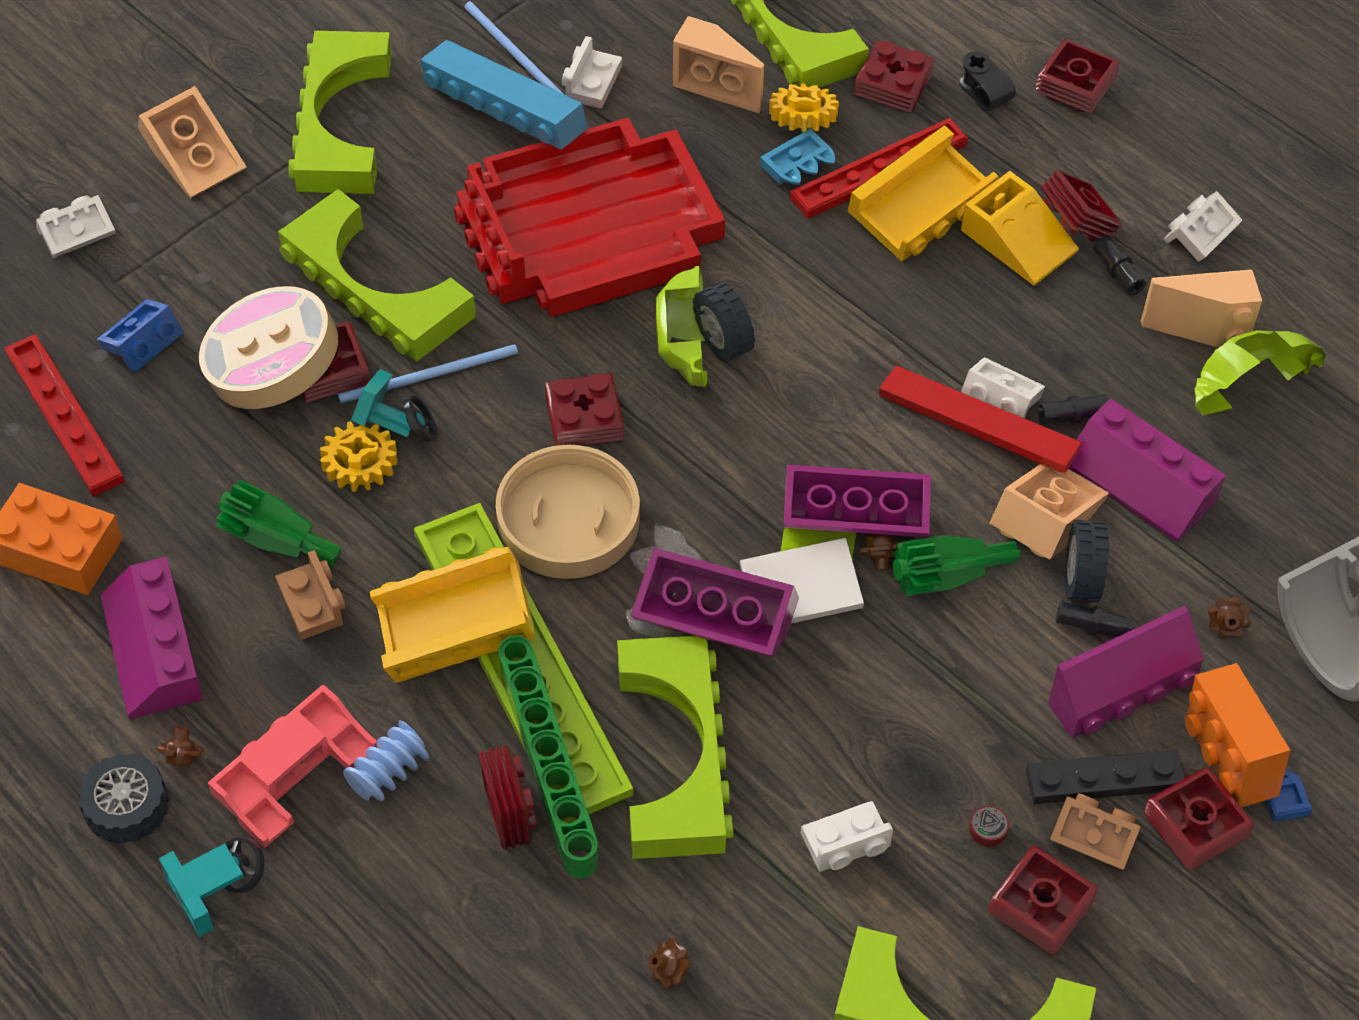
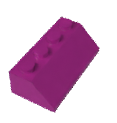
M1111 398L1089 419L1080 433L1077 441L1082 442L1081 451L1069 467L1071 471L1109 492V497L1176 543L1218 500L1226 477L1224 473Z
M787 465L783 528L929 538L931 474Z
M653 548L631 618L773 658L789 631L799 596L794 585Z
M167 556L129 566L101 594V600L127 715L130 720L203 700Z
M1184 605L1058 665L1048 705L1072 738L1083 733L1087 735L1098 731L1104 723L1116 717L1117 719H1123L1129 716L1137 707L1147 702L1149 704L1157 703L1168 692L1178 687L1180 689L1188 688L1194 683L1195 675L1199 674L1204 659L1189 610Z

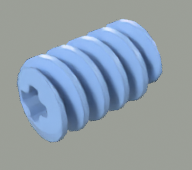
M399 720V728L392 727L388 730V738L383 736L377 740V748L369 747L365 752L366 758L358 757L355 759V768L347 767L343 770L348 784L366 801H369L371 796L379 801H383L385 796L381 790L382 786L390 791H394L396 786L392 780L393 776L405 781L407 775L403 769L404 766L416 771L418 765L414 759L415 756L424 761L429 759L422 739L403 721Z

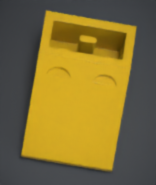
M1011 171L1007 172L965 204L961 231L1033 286L1079 250L1078 246L1036 190Z

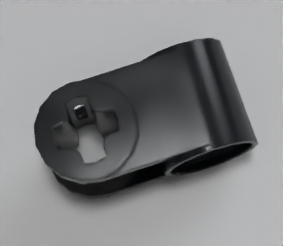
M970 52L965 55L962 63L964 72L960 76L959 85L977 103L980 109L989 112L1015 98L1016 89L1013 81L986 54Z

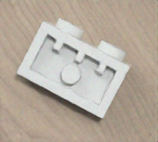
M586 36L581 47L577 46L575 48L571 67H566L564 70L562 86L566 87V96L584 105L602 109L621 70L622 57L593 50L592 37Z
M1217 191L1206 199L1203 195H1200L1187 207L1190 211L1187 216L1182 213L1168 225L1172 231L1163 239L1168 244L1175 238H1178L1199 262L1242 219Z
M87 195L79 197L71 202V206L61 210L51 208L44 211L40 218L36 219L37 230L39 234H42L53 258L115 234L114 226L99 195L92 198Z
M984 357L968 371L961 392L1025 419L1028 409L1041 398L1045 386Z
M873 801L801 826V835L819 872L830 868L832 870L842 869L854 859L865 855L874 857L883 853L890 847L893 834L891 824L883 823Z

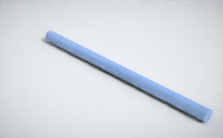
M471 1L465 4V9L540 84L562 93Z
M514 344L396 377L390 380L387 391L516 355L518 350ZM364 387L339 393L340 404L359 399Z

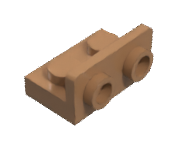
M315 550L307 553L309 564L275 576L278 588L301 640L343 625L340 610L346 608L339 588L333 590L329 582L333 581V577L327 561L320 562Z
M1079 793L1076 799L1067 796L1050 840L1124 871L1141 826L1134 824L1136 817L1114 808L1112 814L1097 809L1099 801Z

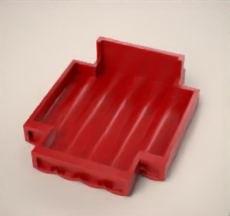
M629 118L586 129L562 150L550 144L540 142L483 158V173L480 163L468 165V180L464 181L465 190L456 192L458 206L453 207L457 224L459 226L464 225L466 229L464 230V236L468 248H474L476 251L475 261L480 273L485 272L487 275L485 280L490 296H496L502 305L535 295L539 308L545 309L550 318L668 283L677 274L691 270L695 266H701V254L697 246L725 238V218L678 131L675 129L640 139Z

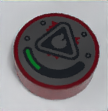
M983 806L975 810L969 824L971 837L977 843L989 847L1002 843L1009 829L1007 815L1001 809L994 806Z

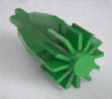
M239 479L237 485L233 484L231 492L226 491L218 503L217 510L221 511V513L216 518V527L239 539H243V541L257 548L296 558L300 557L302 552L307 554L315 550L320 561L326 560L328 565L332 567L335 566L337 559L341 556L342 547L312 533L313 524L286 502Z
M947 535L897 543L898 550L893 551V555L896 558L893 562V573L895 580L901 581L899 589L900 591H905V596L951 590L986 575L985 567L1017 562V557H1020V550L1017 549L1015 541L984 546L983 539Z

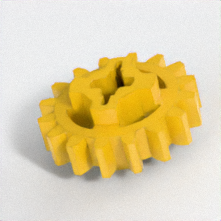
M802 83L800 87L790 84L788 90L780 87L778 88V93H772L769 102V114H771L772 121H778V126L787 125L791 131L797 128H801L802 132H806L807 128L819 131V126L828 128L830 122H836L839 102L836 101L835 94H829V89L821 90L818 88V85L807 87L805 83Z
M350 421L347 422V429L344 431L339 427L334 428L335 437L325 436L326 446L320 447L322 471L326 472L329 482L337 479L338 488L342 489L346 484H350L352 492H356L359 485H364V488L369 491L371 490L370 483L375 481L377 484L382 485L384 484L383 475H393L392 466L398 463L395 440H391L388 430L380 433V426L374 424L371 428H367L366 424L354 427Z

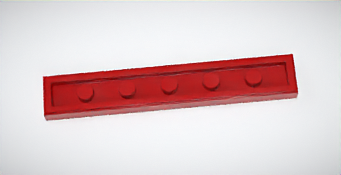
M948 118L791 190L790 199L807 219L812 218L850 200L854 190L944 125L954 133L951 146L955 150L967 146L968 137L951 118Z
M34 334L5 347L6 356L92 497L124 483L125 480L122 472L37 335Z
M897 365L879 388V396L1064 474L1081 451L1082 442Z

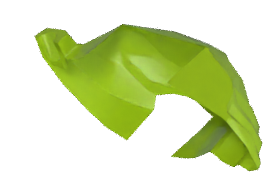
M699 266L674 276L656 297V331L658 354L670 368L677 369L690 386L706 387L707 371H703L701 341H705L700 333L699 326L695 320V313L693 312L694 295L703 290L702 273ZM671 337L682 340H691L686 342L670 343Z
M1256 330L1235 336L1216 349L1205 363L1201 372V378H1197L1194 389L1195 407L1202 415L1231 409V405L1218 389H1226L1241 375L1267 358L1271 360L1287 380H1290L1301 371L1304 374L1309 373L1311 365H1317L1319 368L1322 367L1326 354L1312 340L1301 334L1289 331Z

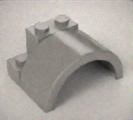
M1359 537L1279 577L1277 584L1280 612L1287 632L1299 655L1315 677L1327 689L1338 697L1350 702H1359V594L1353 598L1348 583L1349 578L1359 582Z

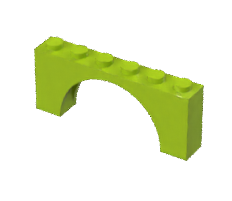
M730 0L732 4L738 6L744 21L753 27L759 42L765 44L768 48L773 62L779 64L783 69L789 84L800 87L802 83H805L807 87L818 85V88L857 75L868 57L869 49L854 29L837 33L807 32L791 27L777 19L767 9L763 0Z
M314 31L313 43H308L307 61L310 63L309 66H304L303 81L306 88L300 90V107L302 112H297L296 129L299 133L298 135H293L292 150L295 159L289 160V178L295 180L297 192L333 193L339 189L343 193L374 194L377 176L375 149L349 144L334 137L323 128L318 118L327 101L343 88L363 80L390 76L392 60L390 32Z
M339 189L278 231L281 244L279 250L287 262L295 263L302 269L309 280H316L325 288L330 297L333 299L338 298L355 317L364 319L377 335L385 336L392 342L399 353L407 354L415 362L419 361L476 317L474 295L451 277L432 288L405 294L375 291L353 280L340 263L343 252L350 240L363 229L361 208Z
M697 636L617 640L620 692L649 694L677 707L696 728L703 748L701 759L696 769L677 790L651 803L629 806L632 859L725 853L726 839L733 838L732 816L724 815L723 804H729L730 797L728 780L721 781L720 770H726L725 747H718L717 737L723 736L722 715L714 714V704L720 703L718 681H711L710 673L716 671L715 649H708L707 639Z
M860 926L857 927L834 1020H930L909 999L898 977L895 961L897 936ZM1056 978L1049 998L1030 1020H1090L1096 988Z

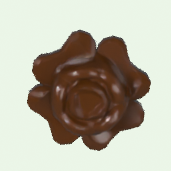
M869 535L866 540V546L860 548V553L867 554L868 557L875 560L876 570L890 568L889 557L893 556V551L898 550L897 543L893 542L892 535Z
M1233 596L1229 599L1219 597L1215 601L1216 606L1208 608L1207 612L1210 616L1209 629L1218 631L1220 638H1226L1231 635L1241 637L1244 633L1243 628L1251 626V620L1249 619L1250 606L1247 603L1241 604V599L1238 596Z
M175 727L174 738L168 740L167 743H161L157 746V751L166 755V763H171L175 766L192 765L195 757L201 756L204 753L203 747L197 746L194 741L189 739V727Z
M675 938L669 939L667 943L660 942L657 953L651 954L649 958V966L654 969L653 978L660 980L664 988H671L673 984L680 985L690 967L688 949L680 946Z

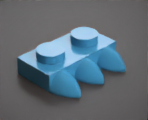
M811 129L760 157V167L779 185L784 182L799 185L801 182L800 173L816 175L818 173L817 163L820 162L827 165H834L835 154L831 147Z

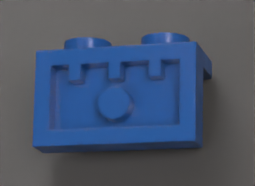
M146 299L101 335L97 341L103 350L122 356L129 370L137 372L182 335L183 329L169 305Z

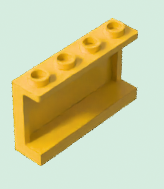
M945 125L851 194L848 212L901 262L912 254L914 256L920 254L928 242L935 237L937 239L943 237L956 221L962 222L965 204L999 178L995 172L985 177L951 146L954 133Z
M509 547L492 548L482 555L470 559H459L453 561L448 566L433 571H422L416 574L415 577L399 582H388L380 588L370 591L371 600L378 609L386 654L381 655L383 668L395 683L498 651L500 643L509 636L519 635L528 640L536 638L519 562Z

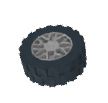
M720 282L694 295L693 312L695 313V320L701 335L714 355L720 360L728 362L754 348L755 337L751 318L739 295L735 293L730 285L728 286L725 282Z
M1074 520L1067 543L1065 564V592L1068 600L1099 602L1100 598H1102L1109 558V534L1105 522Z
M116 754L111 758L106 757L96 766L93 765L89 769V773L86 776L84 775L81 780L82 785L78 789L80 809L88 827H91L92 832L97 837L101 836L105 841H117V843L138 841L141 837L153 833V829L161 825L163 816L167 814L169 795L163 777L155 764L152 765L150 760L145 757H137V754Z

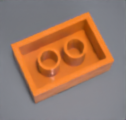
M18 483L0 511L1 566L85 595H89L123 540L114 514L22 483Z
M1235 663L1195 675L1193 689L1189 694L1190 704L1188 714L1185 716V726L1189 735L1195 737L1201 746L1205 763L1213 767L1218 775V779L1241 807L1278 797L1291 750L1239 665Z

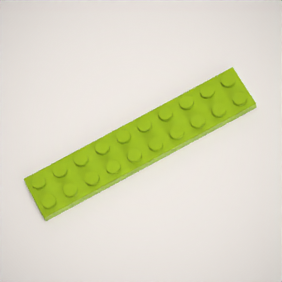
M481 503L414 528L415 537L432 571L448 566L453 561L459 559H470L482 555L492 548H504ZM525 587L536 635L535 639L529 641L533 647L588 814H591L633 796V787ZM499 650L477 657L525 750L501 676ZM513 658L511 661H519L522 658ZM527 688L520 690V692H530L533 689ZM534 720V721H531L530 723H532V724H540V723H542V722H544V721H542V720ZM544 752L540 755L548 757L554 755L555 753ZM562 784L551 786L552 789L556 790L566 787ZM566 817L561 821L565 823H570L577 819L573 817Z

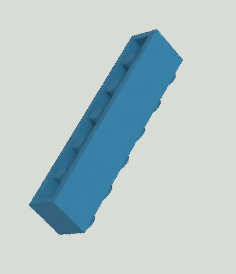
M445 40L420 59L424 72L423 78L430 88L437 89L455 100L472 106L475 110H480L498 121H503L521 132L534 136L543 143L562 150L588 129L581 102L449 40Z

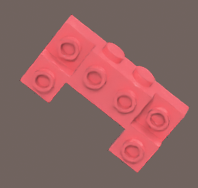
M322 685L288 715L275 720L269 731L261 738L248 743L234 761L208 782L211 794L237 817L239 825L266 848L294 823L292 815L277 802L278 799L329 755L345 768H355V759L358 757L366 758V750L369 747L377 748V740L355 720L341 700L325 685Z

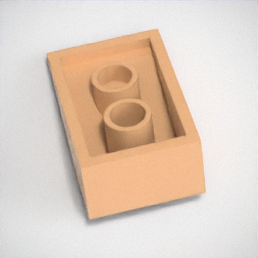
M688 16L673 40V86L760 114L762 110L764 64L718 25Z
M196 86L139 115L138 129L158 160L190 199L247 168Z
M1240 270L1152 278L1141 318L1142 327L1214 347H1221L1227 340L1235 336L1252 332L1262 304V298L1253 271Z
M1040 464L1004 489L990 524L998 528L1004 536L1020 541L1028 546L1034 554L1050 560L1066 548L1074 520L1088 521L1107 499L1109 492L1070 469L1064 474Z

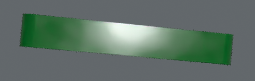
M509 636L500 643L498 648L501 676L563 867L574 878H587L598 867L597 838L530 641L523 636ZM513 658H522L519 661H511ZM527 688L533 689L530 692H520V690ZM534 720H542V721H544V722H542V723H540V724H532V723H530L531 721H534ZM544 752L555 753L554 755L548 757L540 755ZM555 784H562L566 786L565 788L558 790L551 788V786ZM566 817H573L577 819L572 823H565L561 821ZM580 850L589 853L584 857H576L572 855L574 852Z

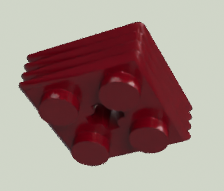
M1064 39L1038 74L1039 78L1037 79L1035 90L1046 95L1051 100H1059L1073 106L1077 111L1092 113L1116 79L1120 62Z
M876 41L855 78L854 94L903 111L912 112L933 74V62L935 59L924 55L921 51H911L895 46L894 43L889 41Z
M1054 170V175H1050V180H1045V184L1041 185V190L1046 195L1043 201L1051 210L1060 213L1063 217L1060 221L1061 225L1071 234L1075 235L1077 232H1080L1086 239L1093 242L1095 239H1100L1104 236L1113 237V232H1118V227H1122L1120 219L1091 183L1060 170Z
M348 321L336 325L338 346L335 356L325 373L302 393L305 402L320 400L331 395L354 390L369 383V368L351 322Z
M595 374L545 383V398L555 446H585L624 439V422L613 374Z
M505 744L502 749L496 746L494 751L490 748L486 753L481 750L479 760L484 789L501 847L507 850L509 846L515 848L516 844L520 846L524 842L529 844L532 840L530 830L536 829L537 823L533 812L535 808L529 787L526 788L523 779L525 775L519 754L512 756L509 746Z
M1209 767L1197 771L1149 798L1144 810L1146 817L1188 870L1198 867L1247 839L1254 826L1251 818ZM1203 818L1205 821H1199L1196 819Z
M1033 845L992 896L988 911L1048 953L1055 954L1094 903L1098 887L1039 847ZM1047 897L1050 901L1049 903H1042L1038 900Z

